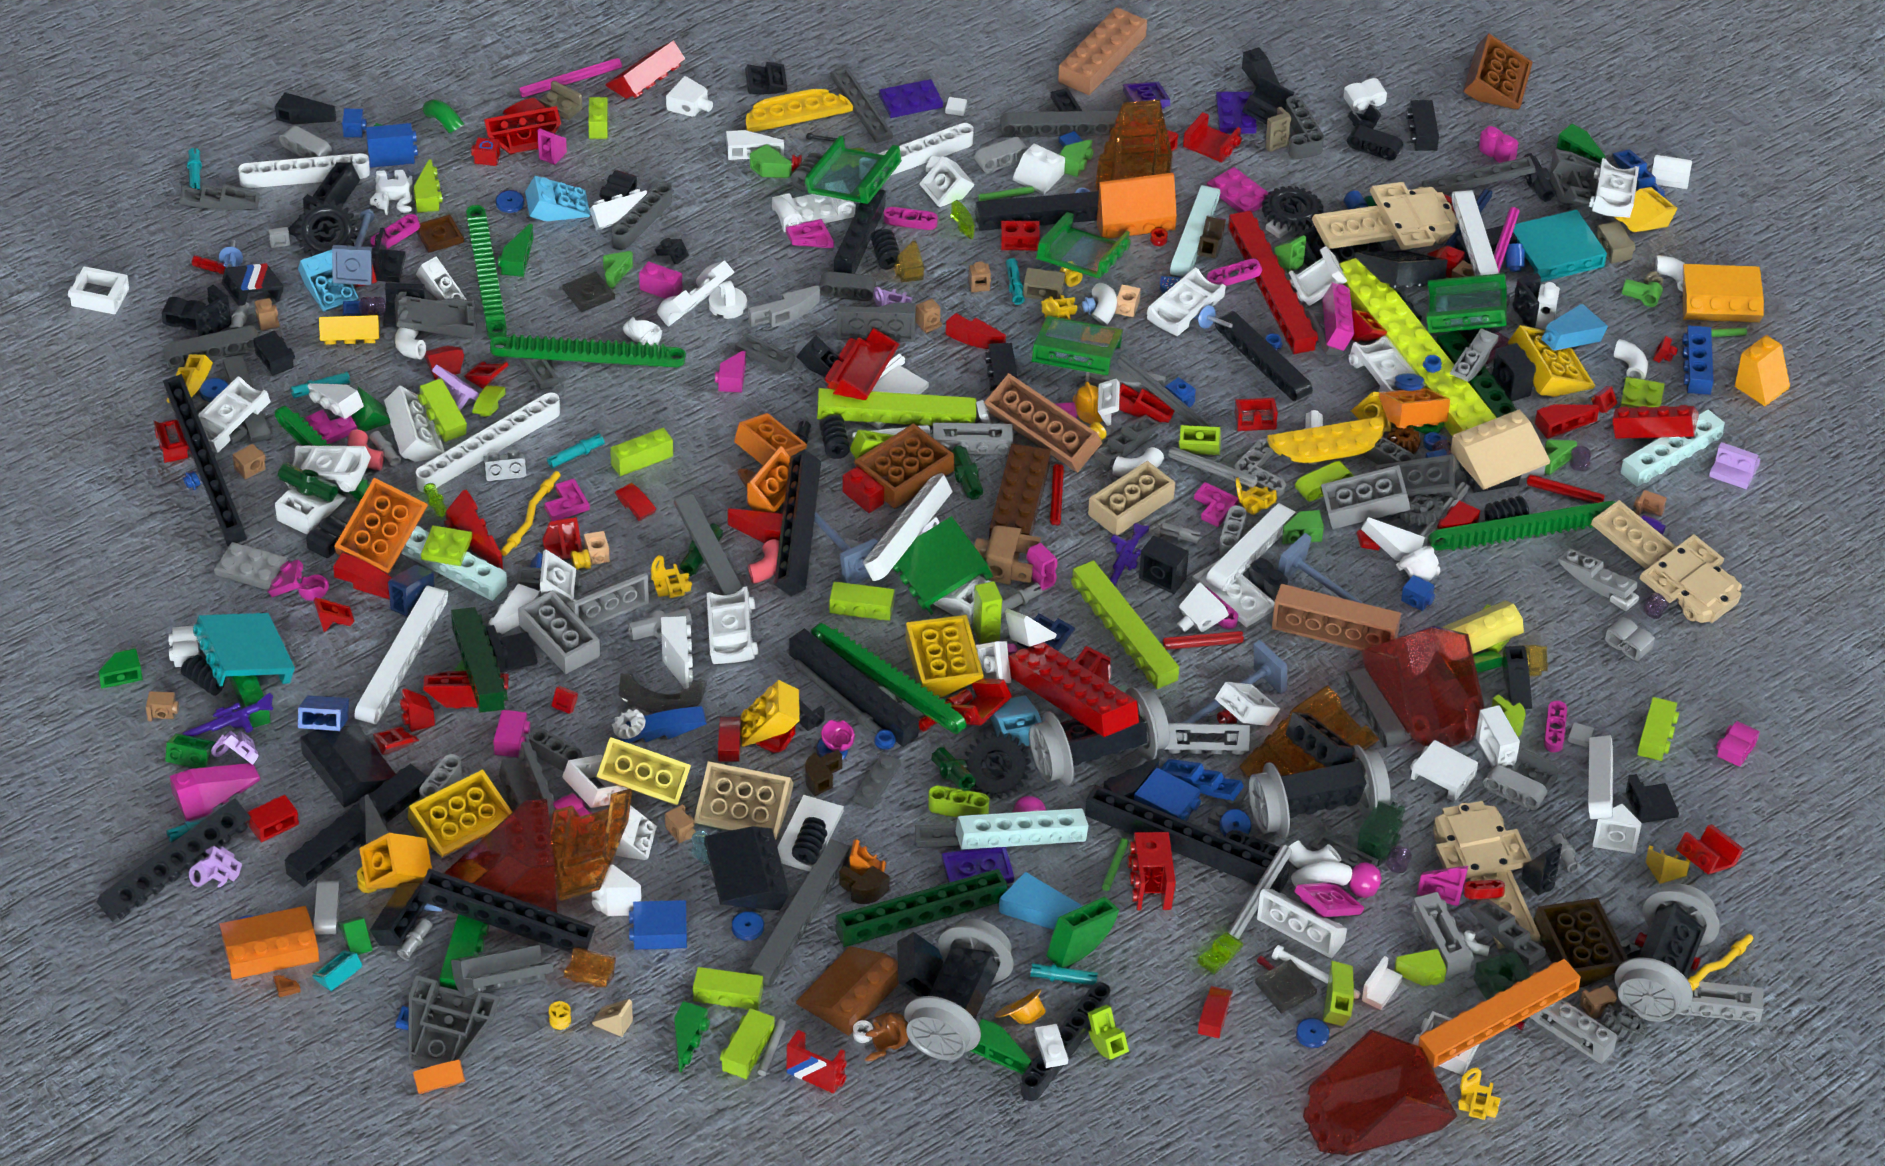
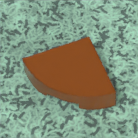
M746 468L738 469V476L744 486L747 487V483L756 472L748 471Z
M282 975L273 976L279 998L301 992L300 986L295 980L285 978Z

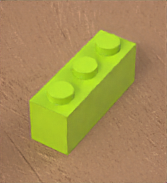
M442 378L421 385L418 400L421 406H425L428 419L435 424L434 428L437 435L441 436L444 442L466 435L467 423Z
M663 427L610 447L611 465L621 477L673 457V439Z
M833 582L829 613L891 620L894 606V589Z
M995 581L975 585L973 629L980 644L1000 641L1002 597Z
M1656 697L1652 698L1637 755L1662 761L1664 753H1669L1671 742L1668 741V738L1673 739L1675 727L1672 724H1677L1680 713L1676 711V702Z
M702 967L697 968L693 984V1001L725 1007H738L746 1010L750 1008L759 1010L763 993V976Z
M750 1008L746 1016L743 1015L741 1017L737 1032L732 1033L729 1046L724 1048L720 1055L722 1071L744 1079L748 1078L773 1034L775 1028L774 1016Z

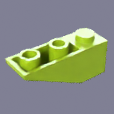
M431 159L427 161L414 185L417 213L440 211L439 203H442V193L437 191L440 190L439 179H435L438 178L437 167H433Z
M1331 961L1322 1021L1344 1027L1352 1015L1354 1001L1353 966Z

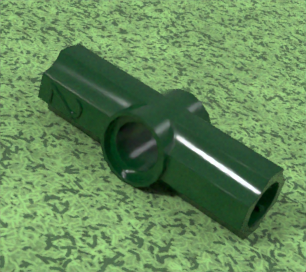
M956 446L951 450L954 454L956 481L961 483L967 498L976 500L983 495V487L978 478L977 465L971 461L966 448Z
M286 462L282 464L277 476H279V480L297 487V491L301 494L314 495L331 502L338 493L337 485L320 478L319 474L313 470H302Z
M712 523L710 527L719 542L723 536V530L717 524ZM693 540L689 546L688 554L680 564V569L684 574L689 573V576L696 575L704 563Z
M944 747L937 748L932 753L931 760L940 768V774L944 780L951 779L962 791H969L975 785L976 778L967 770L964 759H955Z

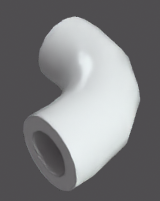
M1657 255L1655 258V271L1660 275H1667L1675 279L1678 289L1683 292V264L1685 263L1674 257Z
M1098 283L1092 289V297L1098 304L1091 316L1102 325L1107 326L1116 311L1117 296L1114 289L1110 286Z
M399 327L395 334L397 350L409 358L422 359L426 353V344L423 340L415 339L418 335V330Z
M1619 339L1615 347L1614 358L1621 359L1628 364L1626 372L1628 377L1644 380L1648 369V361L1644 352L1635 344Z
M1150 447L1138 458L1118 456L1114 462L1113 475L1122 477L1146 461H1149L1158 468L1164 459V455L1159 449Z
M1299 840L1288 846L1292 849L1288 861L1298 869L1316 862L1334 861L1339 863L1341 861L1340 855L1329 844L1318 851L1306 849Z
M1334 861L1316 862L1295 871L1291 876V880L1295 887L1298 884L1335 883L1344 886L1349 883L1352 877V869L1349 865Z

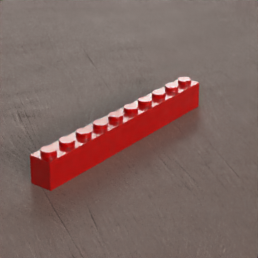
M1251 210L1230 214L1228 230L1243 259H1257L1259 261L1262 272L1254 280L1293 355L1314 351L1316 342H1318V334L1316 330H1313L1310 318L1306 317L1303 305H1300L1298 302V296L1296 292H1293L1290 280L1286 279L1284 269L1280 267L1276 254H1273L1270 242L1266 241L1265 233L1260 229L1257 218H1254Z

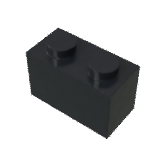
M275 330L254 338L255 353L272 376L294 368V352L291 348L288 349L282 336L279 337Z

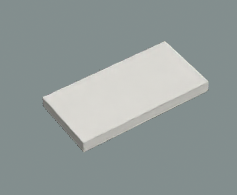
M897 365L876 383L872 391L921 394L929 387V382ZM867 422L877 429H881L886 424L882 422Z
M1218 561L1192 576V581L1196 585L1200 582L1238 613V621L1246 628L1274 611L1275 602L1243 575L1226 591H1222L1207 583V574Z
M803 795L777 847L781 864L810 872L815 864H803L792 856V847L795 844L803 821L808 817H816L823 820L826 824L827 837L817 857L818 860L844 811V806Z

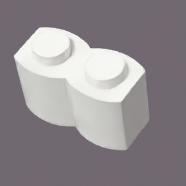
M1372 78L1362 83H1353L1346 86L1343 98L1353 111H1363L1368 108L1369 104H1373L1375 107L1384 104L1387 92L1377 78Z
M193 626L172 627V634H169V646H173V649H169L170 661H174L175 667H181L188 658L200 655V644L197 637L194 636Z

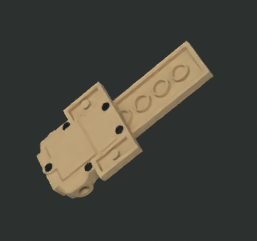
M1404 182L1372 186L1369 191L1377 206L1315 214L1312 217L1325 246L1329 249L1396 239L1401 250L1433 246L1435 241L1437 244L1445 243L1455 233V226L1458 223L1452 211V206L1447 202L1443 192L1437 193L1433 187H1419L1408 190Z
M1620 500L1592 520L1591 525L1646 569L1641 573L1639 579L1668 603H1671L1676 598L1679 599L1678 604L1683 609V613L1688 620H1696L1700 623H1713L1738 604L1742 594L1740 592L1742 584L1734 576L1719 567L1723 564L1724 558L1695 534L1676 547Z
M1483 801L1461 803L1458 806L1442 808V814L1435 817L1433 834L1435 841L1440 843L1436 844L1435 850L1443 868L1466 865L1469 866L1466 876L1468 881L1492 879L1503 881L1505 883L1504 896L1489 898V900L1514 915L1516 924L1530 932L1532 941L1538 942L1540 934L1511 870L1523 868L1524 865L1532 861L1518 829L1506 831L1503 818L1495 806L1484 805ZM1476 899V900H1477V903H1478V902H1480V901H1482V900H1484V899ZM1492 935L1498 949L1506 948Z

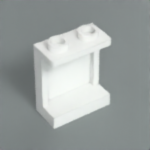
M1327 246L1320 250L1323 258L1301 273L1295 274L1293 270L1289 271L1291 276L1290 283L1297 289L1298 299L1301 302L1305 301L1309 306L1325 296L1332 282L1336 284L1347 282L1336 256Z
M1434 740L1430 746H1425L1420 758L1412 762L1410 770H1412L1411 779L1416 780L1420 775L1448 790L1447 799L1455 802L1476 777L1478 762Z

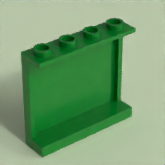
M952 516L916 537L893 566L896 574L901 573L899 577L905 586L909 584L908 590L914 598L918 597L917 602L921 609H927L930 615L933 614L930 608L931 604L980 574L983 575L986 581L993 577L986 561Z

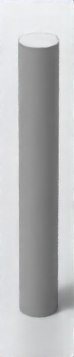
M778 1019L758 1069V1074L761 1076H766L786 1025V1021L783 1019Z

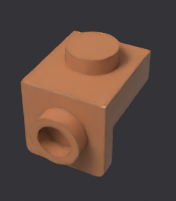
M1644 490L1641 497L1637 496L1634 502L1635 513L1640 516L1642 510L1662 516L1667 497Z

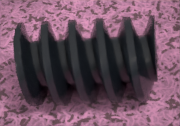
M881 229L871 233L870 238L879 266L884 270L893 268L901 260L894 232L889 229Z
M840 415L825 417L820 423L825 453L830 458L841 459L848 455L850 451L844 419Z
M1520 495L1515 498H1508V500L1503 499L1500 502L1495 501L1493 504L1488 503L1484 508L1485 522L1529 514L1528 504Z
M201 655L188 658L181 666V674L211 693V695L216 696L223 690L227 676L223 686H219L216 678L213 677L210 665Z
M808 817L803 821L795 844L792 847V856L797 861L806 865L816 863L827 837L826 824L823 820L816 817Z

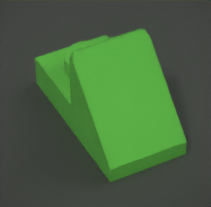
M626 251L603 256V269L606 270L607 287L613 289L633 267V252Z
M1572 440L1546 441L1545 451L1550 459V464L1545 467L1547 475H1551L1575 457L1577 442Z

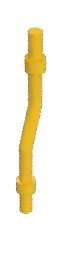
M554 471L548 479L542 482L540 489L529 501L525 522L507 539V543L500 550L503 556H507L513 548L519 545L523 535L533 525L536 505L546 493H550L554 488V484L561 477L558 471Z
M1746 934L1740 941H1736L1731 946V950L1721 960L1705 964L1694 976L1688 977L1687 980L1691 985L1692 991L1699 986V982L1709 972L1723 969L1737 956H1741L1746 951V947L1753 941V936Z

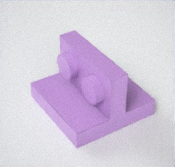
M436 364L432 371L439 376L437 380L442 378L460 411L469 398L477 400L480 393L456 375Z
M1721 442L1709 477L1747 490L1760 465L1761 459L1758 458L1759 455Z

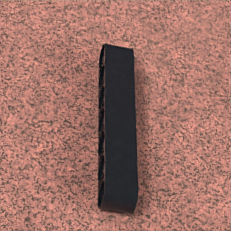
M1230 311L1218 317V319L1229 322L1233 326L1230 328L1215 322L1217 330L1292 401H1297L1312 393L1313 388L1310 381L1235 311Z
M1098 982L1092 985L1059 1028L1068 1060L1089 1034L1088 1030L1091 1029L1088 1012L1106 1004L1109 1006L1111 990L1106 983ZM1040 1052L1021 1078L1022 1098L1027 1101L1037 1100L1064 1065L1046 1068Z

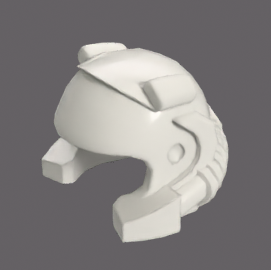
M1425 546L1401 558L1400 562L1396 564L1398 570L1404 569L1410 578L1415 575L1427 582L1431 581L1435 575L1438 576L1440 574L1439 562L1432 546Z

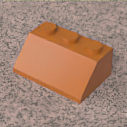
M1421 388L1414 391L1379 392V398L1388 421L1396 424L1398 428H1407L1409 425L1422 427L1423 424L1439 425V422L1448 421L1450 399L1431 389Z
M769 413L739 422L734 440L738 446L762 465L779 446H782L790 457L807 448L805 442Z
M782 446L775 450L747 483V504L753 511L775 513L785 501L790 456Z

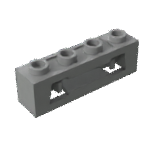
M933 423V438L949 451L953 450L956 446H962L966 448L968 454L1009 455L1011 443L1013 444L1012 424ZM944 429H957V435H954V431H951L950 434H945ZM989 430H1002L1001 435H995V431L988 435Z
M1168 723L1170 740L1169 745L1164 748L1168 749V753H1181V750H1189L1191 754H1202V750H1210V754H1223V750H1232L1231 754H1244V751H1249V724ZM1176 730H1189L1190 733H1225V730L1237 731V733H1226V740L1235 741V744H1224L1223 741L1177 743V740L1187 741V733L1176 732Z
M1438 892L1413 898L1411 912L1431 950H1439L1446 966L1445 976L1470 971L1471 962L1474 959L1473 952L1466 946L1463 933L1458 931L1454 917L1450 916L1447 911L1445 900L1440 898Z
M1700 981L1697 988H1701V993L1694 990L1689 1007L1678 1013L1681 1015L1760 1023L1764 1009L1763 988ZM1737 992L1752 994L1751 998H1743V995L1736 997Z
M1563 999L1530 1016L1531 1019L1600 1064L1614 1052L1617 1034ZM1544 1013L1549 1015L1548 1021L1541 1017ZM1590 1044H1593V1051L1587 1048Z

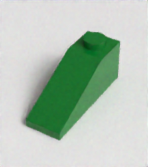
M1570 124L1559 134L1557 143L1559 150L1572 152L1601 164L1602 158L1606 159V156L1588 132L1580 127Z
M533 224L527 225L503 248L502 255L498 256V267H501V275L524 277L534 239Z
M982 1018L978 1024L981 1031L980 1041L970 1051L1020 1074H1024L1031 1065V1059L1001 1026Z

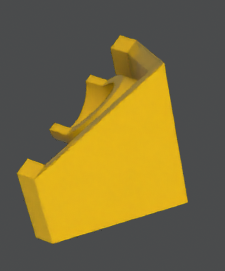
M1379 392L1370 393L1351 410L1359 420L1383 416V432L1391 431V422L1386 417L1379 398Z
M1649 845L1645 862L1659 884L1687 876L1690 865L1689 859L1686 858V861L1677 859V854L1674 857L1667 856L1664 850L1658 853L1653 850V846Z

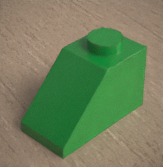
M136 648L114 653L98 671L101 689L143 680Z

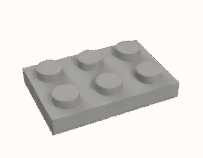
M232 542L215 567L214 572L216 576L269 590L272 585L271 581L281 571L280 567L288 561V557Z

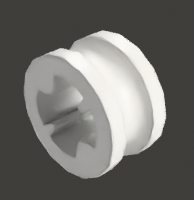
M865 1020L857 1021L853 1026L854 1039L860 1043L869 1042L872 1037L865 1036L866 1033L863 1032L865 1030L867 1032L872 1030V1024Z

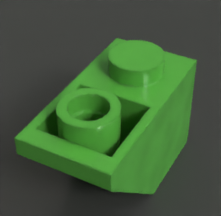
M1092 140L1064 146L1059 155L1065 157V174L1078 177L1081 171L1085 170L1088 159L1091 160L1094 153Z
M768 144L750 153V168L761 177H791L792 165L789 159L783 157Z
M1304 235L1291 238L1275 247L1278 263L1288 273L1303 266L1306 237Z
M1320 510L1300 511L1283 527L1282 544L1295 543L1305 533L1312 537L1311 542H1322L1324 526Z

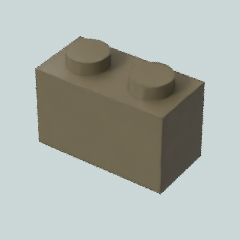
M1616 221L1598 225L1596 238L1607 252L1606 257L1610 263L1631 260L1633 251H1635V244L1629 238L1626 229L1623 228L1621 223Z
M1027 268L1023 288L1024 297L1045 300L1053 296L1054 300L1061 299L1065 285V273Z

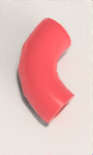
M352 430L348 436L347 446H365L371 456L367 468L381 471L384 462V452L367 446L369 437L364 431Z
M779 540L767 541L762 547L763 559L748 564L752 584L770 579L776 573Z

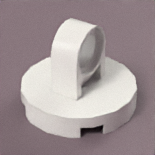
M731 281L720 283V288L710 294L709 309L716 316L719 314L723 315L725 319L736 318L742 315L743 310L747 308L746 295L743 291L734 288Z

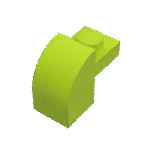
M1498 694L1493 698L1491 707L1500 705L1515 734L1519 737L1524 727L1525 709L1520 702L1513 706L1508 700H1505Z
M1106 1004L1088 1012L1091 1029L1088 1032L1094 1046L1102 1056L1111 1060L1129 1052L1125 1032L1115 1026L1110 1006Z

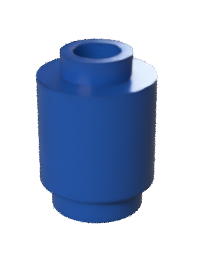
M1350 191L1344 198V203L1348 210L1358 206L1360 208L1368 207L1359 191Z
M1508 244L1506 268H1510V272H1520L1521 268H1525V249L1523 244Z

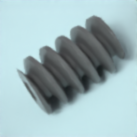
M810 153L796 171L793 172L791 181L797 189L808 191L805 177L823 155Z

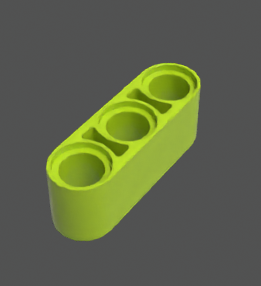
M1336 461L1300 477L1295 483V488L1308 502L1324 496L1321 484L1353 477V474L1341 461Z
M936 785L929 790L928 809L935 814L956 818L958 816L989 814V797L983 793L962 791L961 789Z

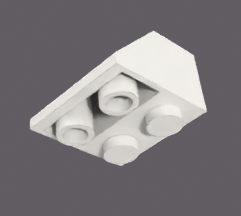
M626 802L609 811L600 844L615 856L647 860L657 826Z

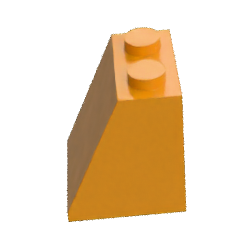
M1765 335L1742 352L1735 382L1736 388L1763 406L1768 405L1790 388L1782 344L1768 335Z
M387 833L359 848L366 889L397 888L402 883H420L422 885L428 869H432L426 838Z

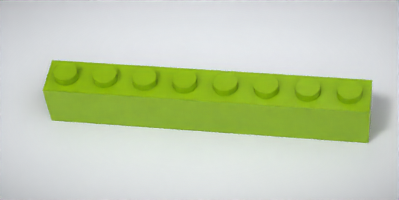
M818 389L817 419H824L829 415H840L844 421L882 422L904 425L914 423L915 425L933 426V423H975L976 398L871 391L866 400L835 395L833 394L835 389Z
M1093 560L1073 568L1072 586L1081 593L1083 600L1089 603L1094 614L1103 621L1105 628L1109 629L1115 640L1124 647L1126 654L1132 657L1137 668L1141 669L1146 675L1148 682L1152 683L1156 689L1178 681L1179 665Z

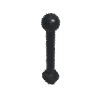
M807 133L806 138L808 140L819 139L827 141H836L837 139L833 137L813 135L812 133Z

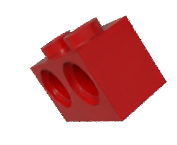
M1001 221V250L1038 251L1040 241L1039 221Z

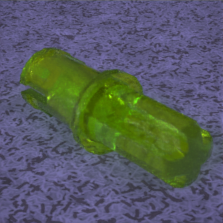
M434 483L426 484L423 491L428 497V504L433 507L436 515L444 517L447 508L443 502V496L439 494Z

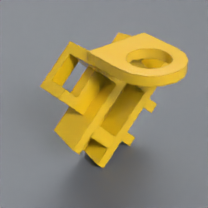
M1061 295V299L1054 300L1053 296H1050V298L1041 301L1044 317H1065V319L1071 320L1070 315H1075L1077 311V305H1074L1075 297L1064 298V295Z
M1236 478L1239 502L1247 513L1255 515L1262 509H1267L1276 503V490L1269 492L1268 487L1261 489L1254 486V488L1249 487L1248 491H1243L1240 478Z
M661 555L654 559L651 566V580L654 582L658 597L669 595L670 598L685 596V592L691 591L692 582L688 581L689 573L680 574L676 564H673V569L666 570L664 567V557Z
M1476 1067L1468 1070L1461 1079L1459 1110L1468 1111L1469 1116L1483 1120L1486 1119V1116L1495 1118L1501 1098L1491 1096L1494 1083L1490 1082L1489 1087L1480 1085L1481 1070ZM1476 1073V1074L1474 1075V1077H1472L1471 1079L1467 1080V1078H1468L1471 1074ZM1478 1092L1487 1094V1097L1480 1096L1477 1094Z

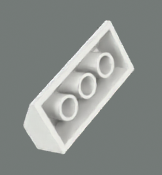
M399 385L384 400L391 422L390 425L395 435L394 438L399 448V454L403 458H408L414 462L434 459L445 452L441 438L435 431V424L428 419L426 408L419 403L418 395Z
M1262 889L1260 891L1257 920L1331 959L1345 943L1347 928L1340 923L1317 915L1315 911L1273 889Z

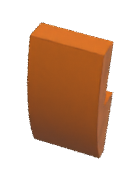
M460 1060L430 1066L413 1072L419 1094L466 1082Z

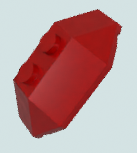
M557 106L484 119L488 138L500 140V147L509 154L539 149L538 130L543 129L555 134L561 125Z
M445 671L433 675H424V691L444 707H452L454 709L461 707L478 708L466 671ZM500 673V678H503L504 689L506 688L507 690L509 674Z

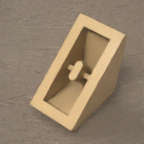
M626 999L602 1007L592 1021V1024L623 1037L633 1022L632 1001Z

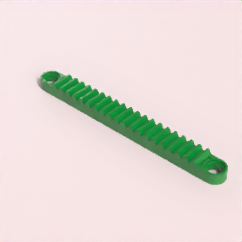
M472 205L466 210V218L487 335L489 339L496 336L506 337L505 314L487 216L484 207ZM479 213L480 215L472 216L471 214ZM495 329H500V330H502L501 332H498V333L493 332V330H495Z
M515 334L511 337L496 336L490 341V352L499 357L659 367H681L685 364L686 353L683 349L666 347L664 343L660 346H657L656 343L650 346L648 342L645 345H642L641 342L634 345L632 341L629 344H626L625 341L619 344L616 340L613 343L609 340L603 343L600 339L598 342H595L594 339L587 342L586 339L579 341L578 338L574 341L571 338L564 340L562 337L558 340L555 337L548 339L547 336L540 339L539 336L532 338L529 335L525 338L524 335L517 337ZM496 345H503L504 347H503V348H497V347H495V346H496ZM672 356H679L680 358L674 359Z
M282 406L275 410L274 413L278 423L301 446H331V444H327L326 439L322 440V436L318 435L316 430L313 431V427L309 426L308 422H304V418L300 417L299 413H293L287 406ZM362 478L356 490L349 491V493L360 503L370 484Z
M1606 501L1438 529L1431 532L1428 536L1430 546L1436 551L1445 549L1455 551L1457 547L1463 550V546L1469 549L1471 545L1478 547L1479 544L1486 546L1487 542L1493 545L1494 541L1501 543L1502 540L1509 542V539L1516 541L1517 537L1523 540L1524 536L1532 538V535L1539 537L1541 533L1547 536V532L1553 535L1555 531L1562 533V530L1570 532L1571 528L1577 531L1578 527L1581 529H1585V526L1592 528V520L1616 502Z
M819 623L811 629L812 635L851 666L887 688L890 692L950 732L958 734L966 728L965 719L961 714L952 709L951 703L946 704L945 699L940 700L939 695L934 696L933 691L928 692L927 687L922 688L921 683L916 684L915 679L910 680L909 675L904 676L903 671L898 672L897 667L892 668L891 663L886 664L884 659L880 660V656H874V652H868V648L862 649V644L856 645V640L851 641L850 636L845 637L844 632L839 633L838 628L831 629L827 625Z

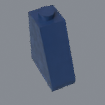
M414 565L388 581L391 610L408 617L425 587L435 586L434 572L428 568Z

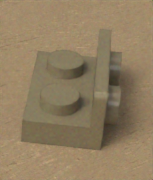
M556 81L551 82V91L539 100L545 108L557 106L559 116L570 120L582 110V95Z
M1282 107L1277 109V116L1267 119L1266 149L1269 152L1289 145L1291 116Z

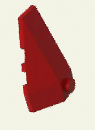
M467 489L463 490L445 511L446 520L444 525L446 528L472 532V540L468 548L489 564L503 570L502 554L493 536L488 535L485 520L483 518L479 519L476 512L478 507Z

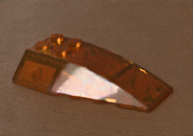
M1160 100L1123 103L1116 118V125L1110 132L1109 141H1106L1104 152L1098 160L1095 185L1098 191L1100 182L1171 173L1173 155Z
M1327 685L1295 706L1290 711V715L1277 725L1278 728L1264 739V743L1257 747L1242 762L1239 768L1249 779L1253 774L1262 773L1264 765L1269 762L1274 764L1280 776L1326 768L1323 764L1316 762L1313 756L1304 753L1300 746L1294 745L1292 740L1285 735L1292 712L1310 713L1351 746L1359 745L1363 750L1379 741V738L1367 725L1361 728L1342 708L1341 698Z
M631 789L611 794L609 809L581 817L573 805L553 811L548 842L552 851L551 859L554 862L553 870L556 875L555 882L560 901L601 889L611 870L616 852L628 824L632 797Z

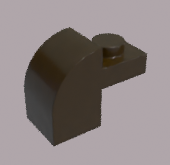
M1206 216L1197 255L1213 259L1218 257L1223 242L1226 219Z
M839 750L827 753L823 757H819L815 752L806 760L805 783L814 796L833 788L832 773L842 769V754Z
M846 866L839 871V885L844 890L851 892V901L855 903H874L889 891L890 876L874 866H871L862 876Z

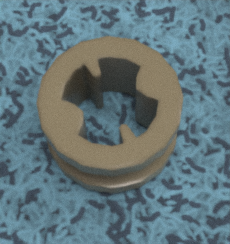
M1652 271L1645 276L1644 283L1657 282L1662 285L1663 278L1657 271Z

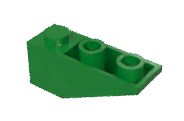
M685 1001L682 1002L674 1017L679 1072L683 1071L686 1064H690L694 1048L699 1047L703 1031L706 1032L710 1025L708 1009Z

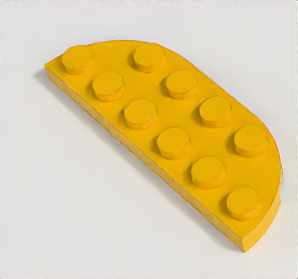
M809 89L775 96L756 103L753 109L747 113L746 131L758 132L853 111V105L843 95L838 94L837 96L829 93V90Z
M1383 416L1272 434L1267 435V442L1278 455L1281 456L1283 454L1290 457L1291 461L1313 463L1363 454L1375 447V443L1382 438L1384 420Z

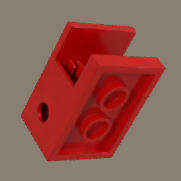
M1134 832V839L1129 843L1131 855L1127 857L1128 868L1132 869L1129 876L1130 885H1134V889H1132V902H1136L1137 910H1141L1144 893H1161L1163 910H1171L1176 880L1169 832Z

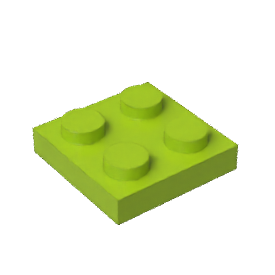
M1626 377L1620 407L1661 406L1665 383Z
M432 525L421 552V560L461 566L472 540V532Z

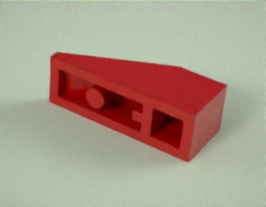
M1553 404L1537 410L1535 425L1549 439L1596 422L1599 406Z
M728 508L729 526L763 543L773 539L780 541L783 514Z

